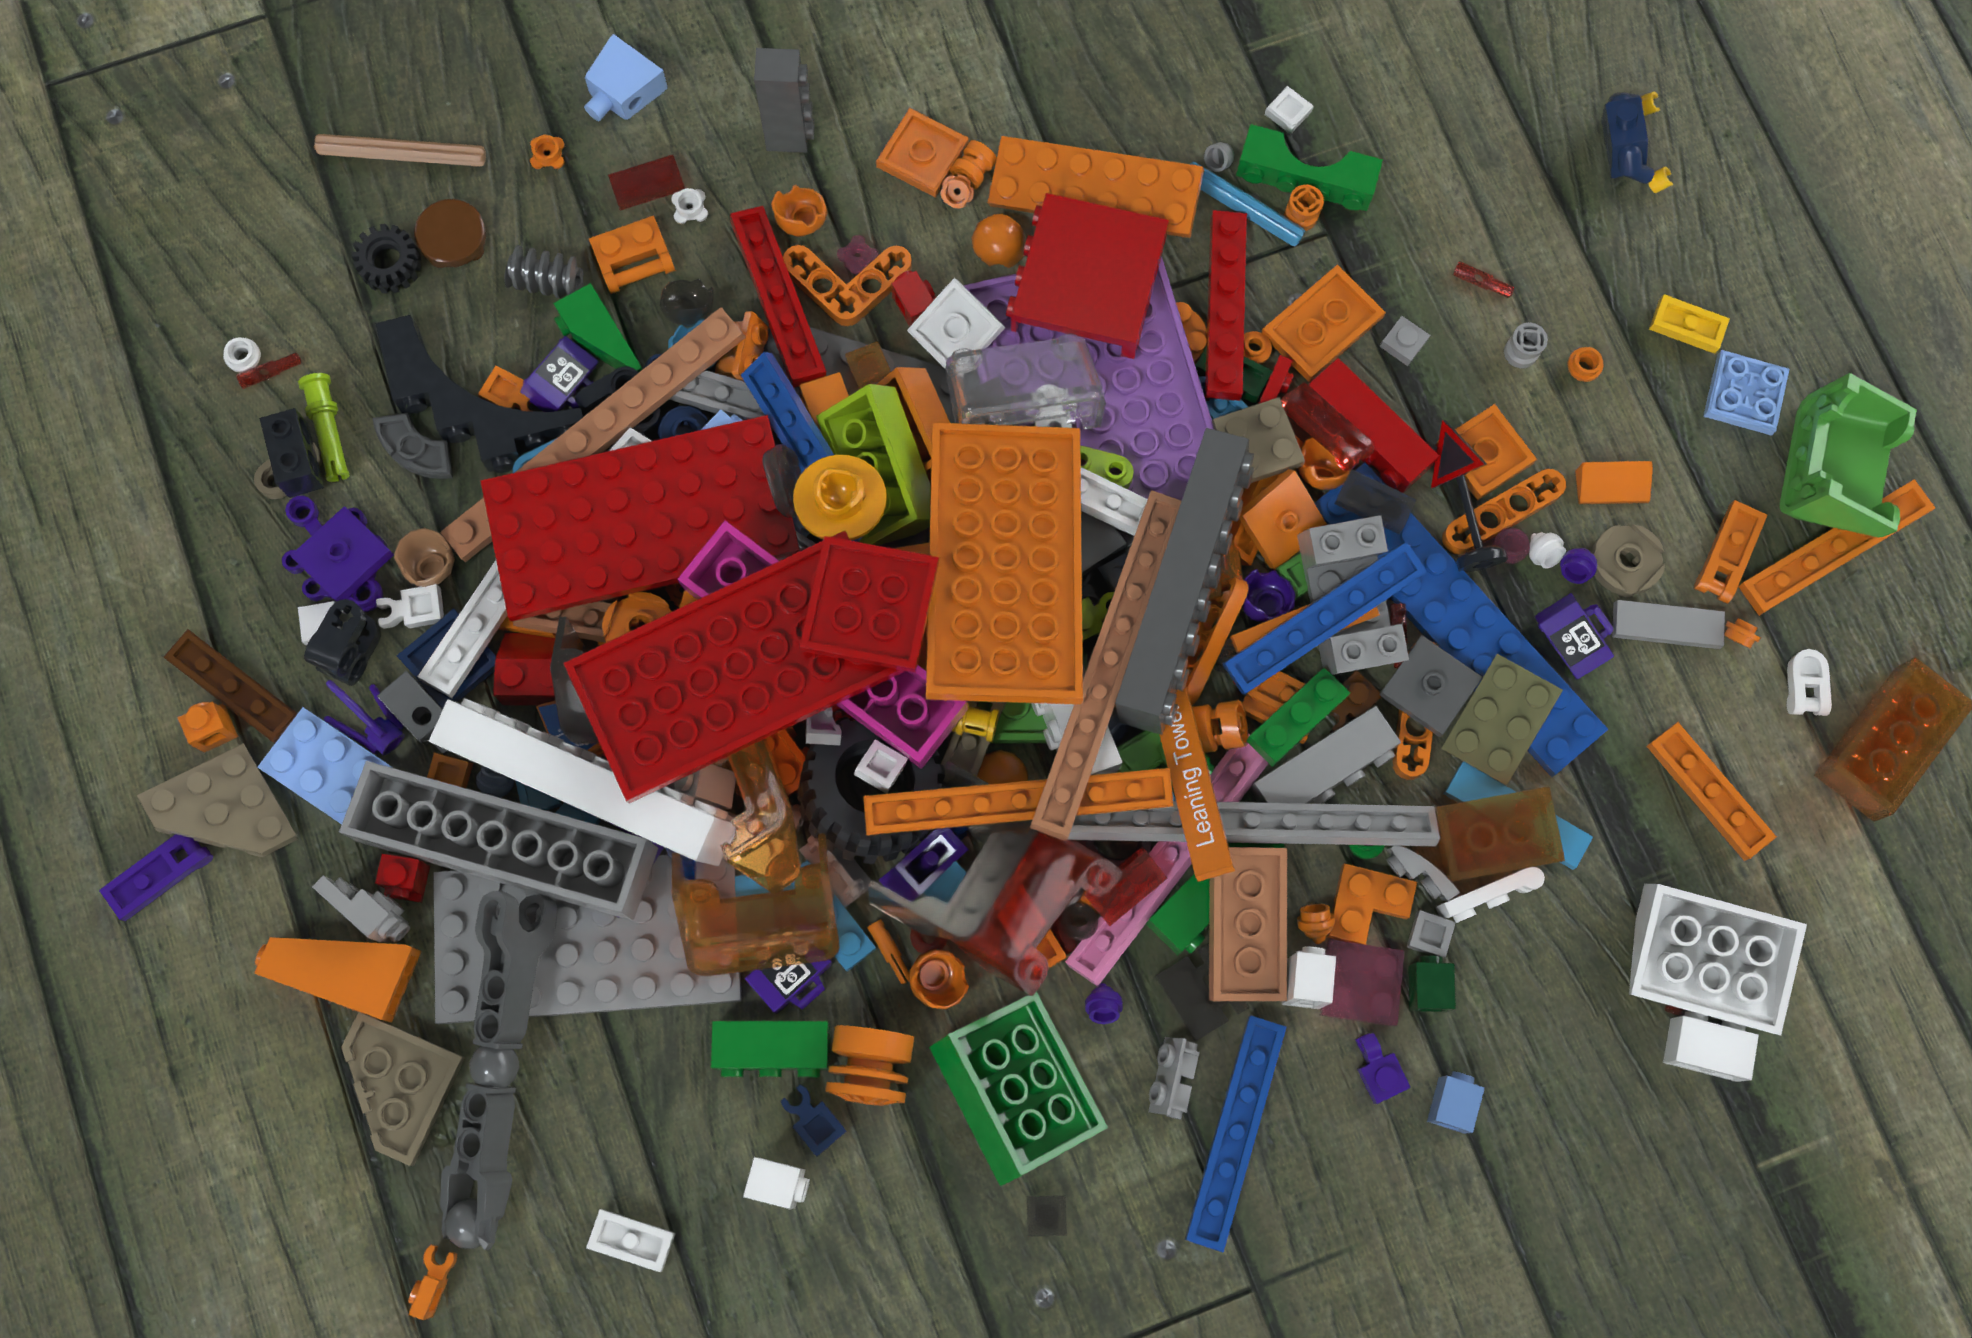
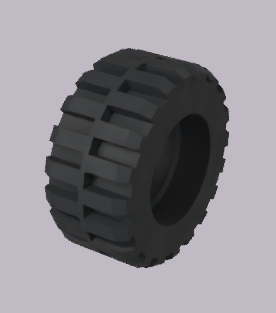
M846 716L837 720L836 725L839 724L841 729L840 745L811 744L807 751L798 786V800L801 801L800 813L802 819L810 821L808 830L814 838L822 836L825 839L823 843L824 848L831 853L835 848H838L844 852L842 858L853 861L856 855L863 857V863L875 864L878 856H883L884 861L888 862L897 859L900 851L908 854L916 847L918 841L925 839L930 830L867 835L865 813L850 806L843 799L836 785L840 771L852 764L860 763L875 739L889 748L895 749L856 719L851 722L849 717ZM937 750L922 769L910 760H907L905 767L898 776L905 792L946 788L942 784L945 778L944 766L936 764L940 756Z

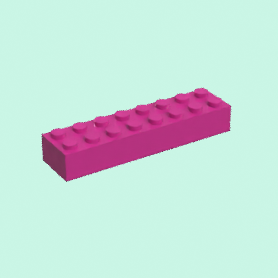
M724 521L677 580L685 591L698 600L779 560L727 521ZM917 665L916 673L905 671L836 704L900 754L907 757L908 760L920 769L925 766L968 710L967 701L926 700V671L919 665Z

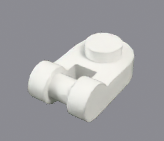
M1802 650L1791 657L1788 662L1789 695L1787 698V711L1793 715H1803L1805 711H1810L1814 715L1828 716L1832 705L1828 662L1823 654L1816 650ZM1805 688H1814V696L1806 697Z

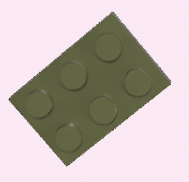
M1496 654L1441 749L1507 786L1563 690L1503 656Z

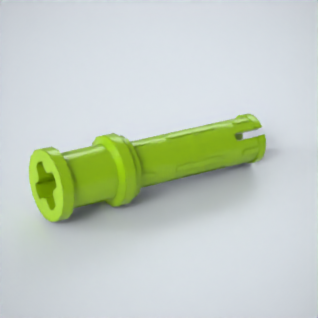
M326 373L308 374L298 380V385L301 390H304L307 402L305 408L306 416L314 423L326 472V480L338 482V475H341L342 480H345L350 475L347 470L334 418L338 407L337 403L332 401L329 390V385L331 384L330 375Z

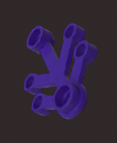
M296 496L289 500L285 509L287 517L296 526L305 527L312 536L322 527L317 519L319 515L318 507L306 496ZM358 508L348 509L353 515H359V521L365 526L367 525V518ZM305 509H309V515L304 519H300V513ZM375 535L387 547L386 542L380 536ZM295 550L287 551L282 557L283 567L292 574L302 573L304 569L299 564L295 567L289 566L292 559L290 555ZM377 571L347 598L358 604L364 612L374 610L378 607L376 599L383 598L382 587L375 580ZM312 577L304 581L302 592L310 600L320 601L324 597L332 598L321 586L316 594H310L311 586L318 583ZM365 590H370V597L366 600H360V594Z

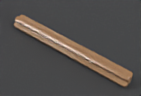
M329 134L316 135L314 148L319 155L480 167L484 166L486 161V151L483 146Z

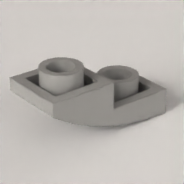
M1391 845L1386 849L1390 854V857L1386 860L1393 871L1399 877L1405 875L1407 879H1414L1422 873L1425 878L1421 883L1433 899L1440 897L1442 901H1449L1460 893L1437 867L1419 854L1402 846Z

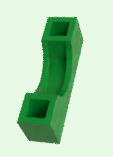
M1250 124L1236 176L1243 178L1249 183H1263L1274 186L1286 193H1291L1300 185H1312L1321 191L1324 201L1341 204L1349 210L1367 211L1374 196L1383 159L1349 151L1343 159L1333 165L1324 167L1310 166L1297 160L1290 153L1286 146L1283 132Z

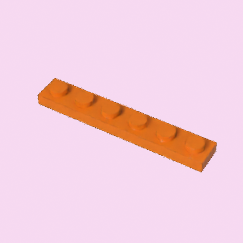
M1915 479L1882 498V503L1890 502L1898 506L1900 510V523L1896 532L1936 508ZM1833 528L1746 580L1738 587L1758 616L1896 532L1878 538Z

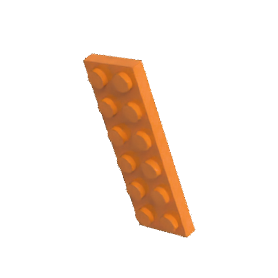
M1001 136L988 204L991 207L1034 213L1036 205L1042 206L1045 194L1049 193L1169 220L1167 235L1190 238L1204 168L1198 165Z

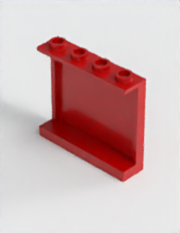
M1046 193L1043 205H1036L1032 220V226H1036L1034 236L1028 235L1025 242L1023 255L1027 256L1025 266L1019 265L1015 279V286L1019 287L1017 296H1010L1006 317H1011V331L1016 332L1019 323L1119 345L1122 346V357L1135 359L1167 238L1169 220Z

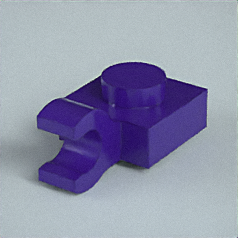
M1368 1033L1355 1039L1367 1063L1357 1070L1374 1104L1381 1103L1411 1088L1395 1054L1389 1053L1383 1056L1381 1046L1374 1033Z

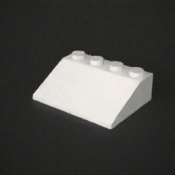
M1644 884L1635 922L1629 994L1781 1036L1807 924L1660 884Z

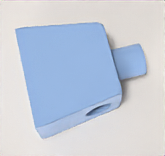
M613 34L585 76L589 93L593 97L584 108L597 121H600L609 110H612L623 119H630L667 89L664 72L656 64Z

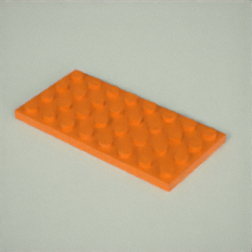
M933 422L929 555L939 557V566L928 613L926 700L1081 705L1083 700L1080 428Z

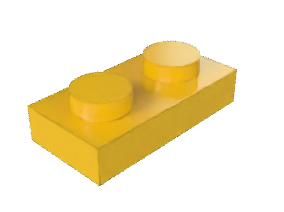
M1663 294L1659 299L1649 330L1715 354L1720 349L1730 318Z

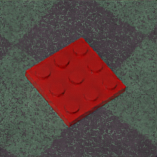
M824 536L799 645L800 650L916 673L939 566V557Z

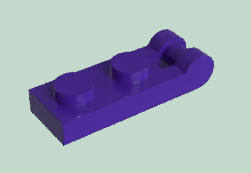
M175 834L99 891L119 920L126 922L189 874L210 863L213 855L207 847H201L198 841H194L193 838ZM184 849L189 856L179 862L175 854Z

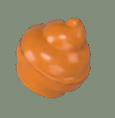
M1326 904L1306 905L1300 908V916L1297 918L1298 928L1308 938L1313 939L1315 944H1320L1332 931L1335 924V916L1330 913V906Z

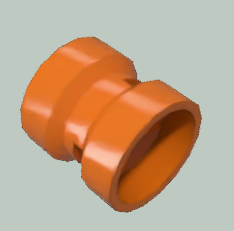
M971 140L964 148V156L954 162L950 171L955 177L958 175L966 176L971 181L970 186L976 190L984 181L985 172L991 171L995 166L997 157L985 144Z
M1312 185L1296 187L1291 192L1284 216L1304 228L1305 231L1312 229L1317 223L1324 204L1321 191Z

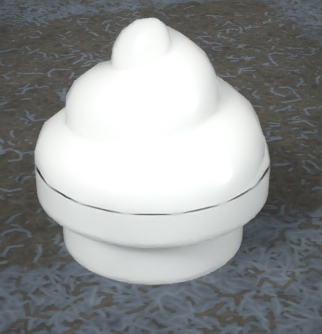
M1541 532L1533 533L1530 537L1529 557L1536 565H1541L1543 568H1551L1558 564L1566 553V549L1563 547L1564 542L1557 534Z

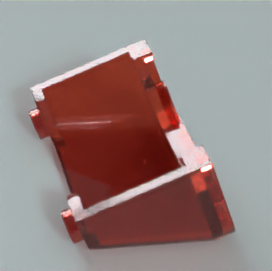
M1032 820L1022 821L952 912L947 921L946 931L951 941L987 972L1033 997L1048 974L1047 959L1036 947L1080 888L1094 896L1105 895L1115 886L1123 872L1111 861L1076 840L1065 841L1031 829Z

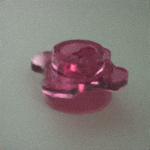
M860 235L853 236L850 244L845 248H839L837 251L838 260L845 262L846 267L855 275H858L878 257V251L875 248H870L865 243V238ZM855 253L861 254L860 257H855L854 255Z

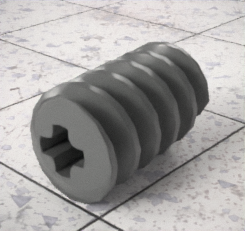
M516 245L513 254L508 258L504 282L506 288H510L513 285L516 290L523 291L527 288L531 293L541 291L542 295L550 296L554 293L556 298L562 299L583 287L584 274L583 269L577 267V259L574 256H571L567 265H564L563 254L557 253L554 261L550 262L549 251L544 250L539 260L537 259L535 248H530L525 257L523 256L522 246Z

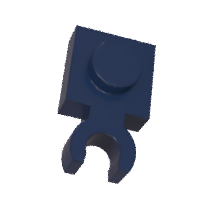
M799 1085L796 1088L803 1096L802 1103L799 1106H792L786 1098H783L781 1104L787 1112L797 1114L801 1118L792 1127L815 1156L818 1157L847 1131L823 1101L813 1108L810 1104L811 1095L804 1086Z

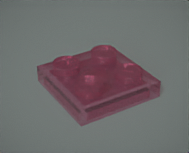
M1336 940L1327 941L1326 955L1336 956L1333 1002L1320 1008V1016L1392 1027L1397 1026L1405 951Z

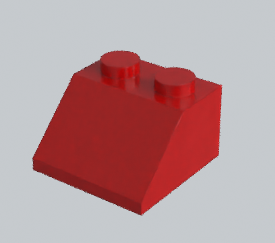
M505 633L495 658L493 696L502 705H540L576 696V690L563 663L578 656L579 638L558 634L557 638L525 633Z

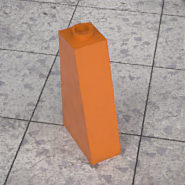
M270 937L268 943L264 944L257 953L255 959L257 968L254 974L392 1023L422 951L405 944Z

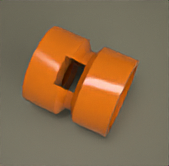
M1239 699L1219 702L1215 709L1209 704L1192 707L1204 753L1215 752L1219 745H1222L1226 750L1242 748L1248 745L1246 741L1248 739L1247 719L1244 707ZM1218 719H1220L1222 734H1220Z

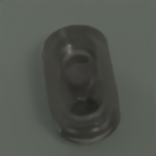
M779 444L763 454V467L778 511L787 518H795L797 515L794 508L793 494L797 480L802 474L799 459L792 449Z

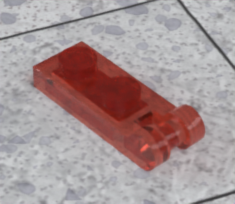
M1305 382L1282 397L1281 403L1286 414L1335 457L1340 469L1350 471L1359 464V459L1364 460L1374 452L1372 441Z

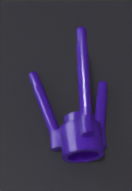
M332 680L326 682V686L367 725L364 732L368 737L330 716L324 717L326 723L363 744L374 755L378 752L382 755H387L403 741L405 734L401 730L404 728V725L378 698L377 695L380 692L376 685L371 684L369 690L385 715L386 720L382 717H377L373 720Z

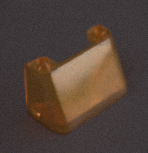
M765 738L713 763V765L734 772L736 778L734 790L743 798L747 809L731 820L733 827L736 828L731 843L725 842L720 845L725 861L772 894H776L796 880L800 873L801 864L793 810Z

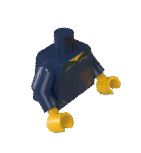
M1625 92L1615 93L1610 96L1608 103L1605 104L1602 115V127L1611 179L1626 176L1643 184L1648 183L1654 193L1672 186L1673 183L1667 177L1671 175L1668 167L1665 166L1654 172L1653 168L1647 166L1648 136L1644 116L1660 111V108H1657L1653 99L1658 98V94L1651 92L1639 96Z

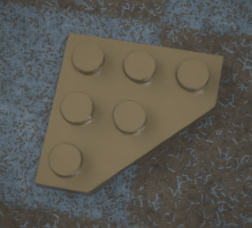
M244 743L137 795L157 832L190 837L194 841L222 848L230 847L259 857H265L298 840L296 833Z
M358 1012L341 1049L345 1061L349 1064L355 1082L353 1085L362 1112L366 1115L372 1135L370 1137L374 1149L404 1164L414 1166L465 1057L367 1014Z

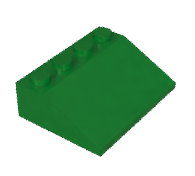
M1037 991L946 1035L929 1047L1000 1187L1108 1128Z

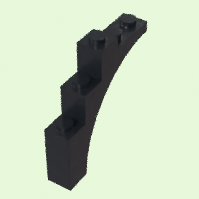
M411 315L376 323L392 399L402 413H419L426 410L428 406H431L436 429L442 439L447 442L462 443L475 435L481 461L488 472L505 473L513 470L516 460L522 456V450L532 451L558 438L584 417L581 408L556 412L521 411L497 406L476 397L450 380L432 361L427 353L420 330Z

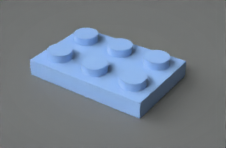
M302 707L258 765V768L340 824L343 823L365 762L369 761L393 767L304 707Z

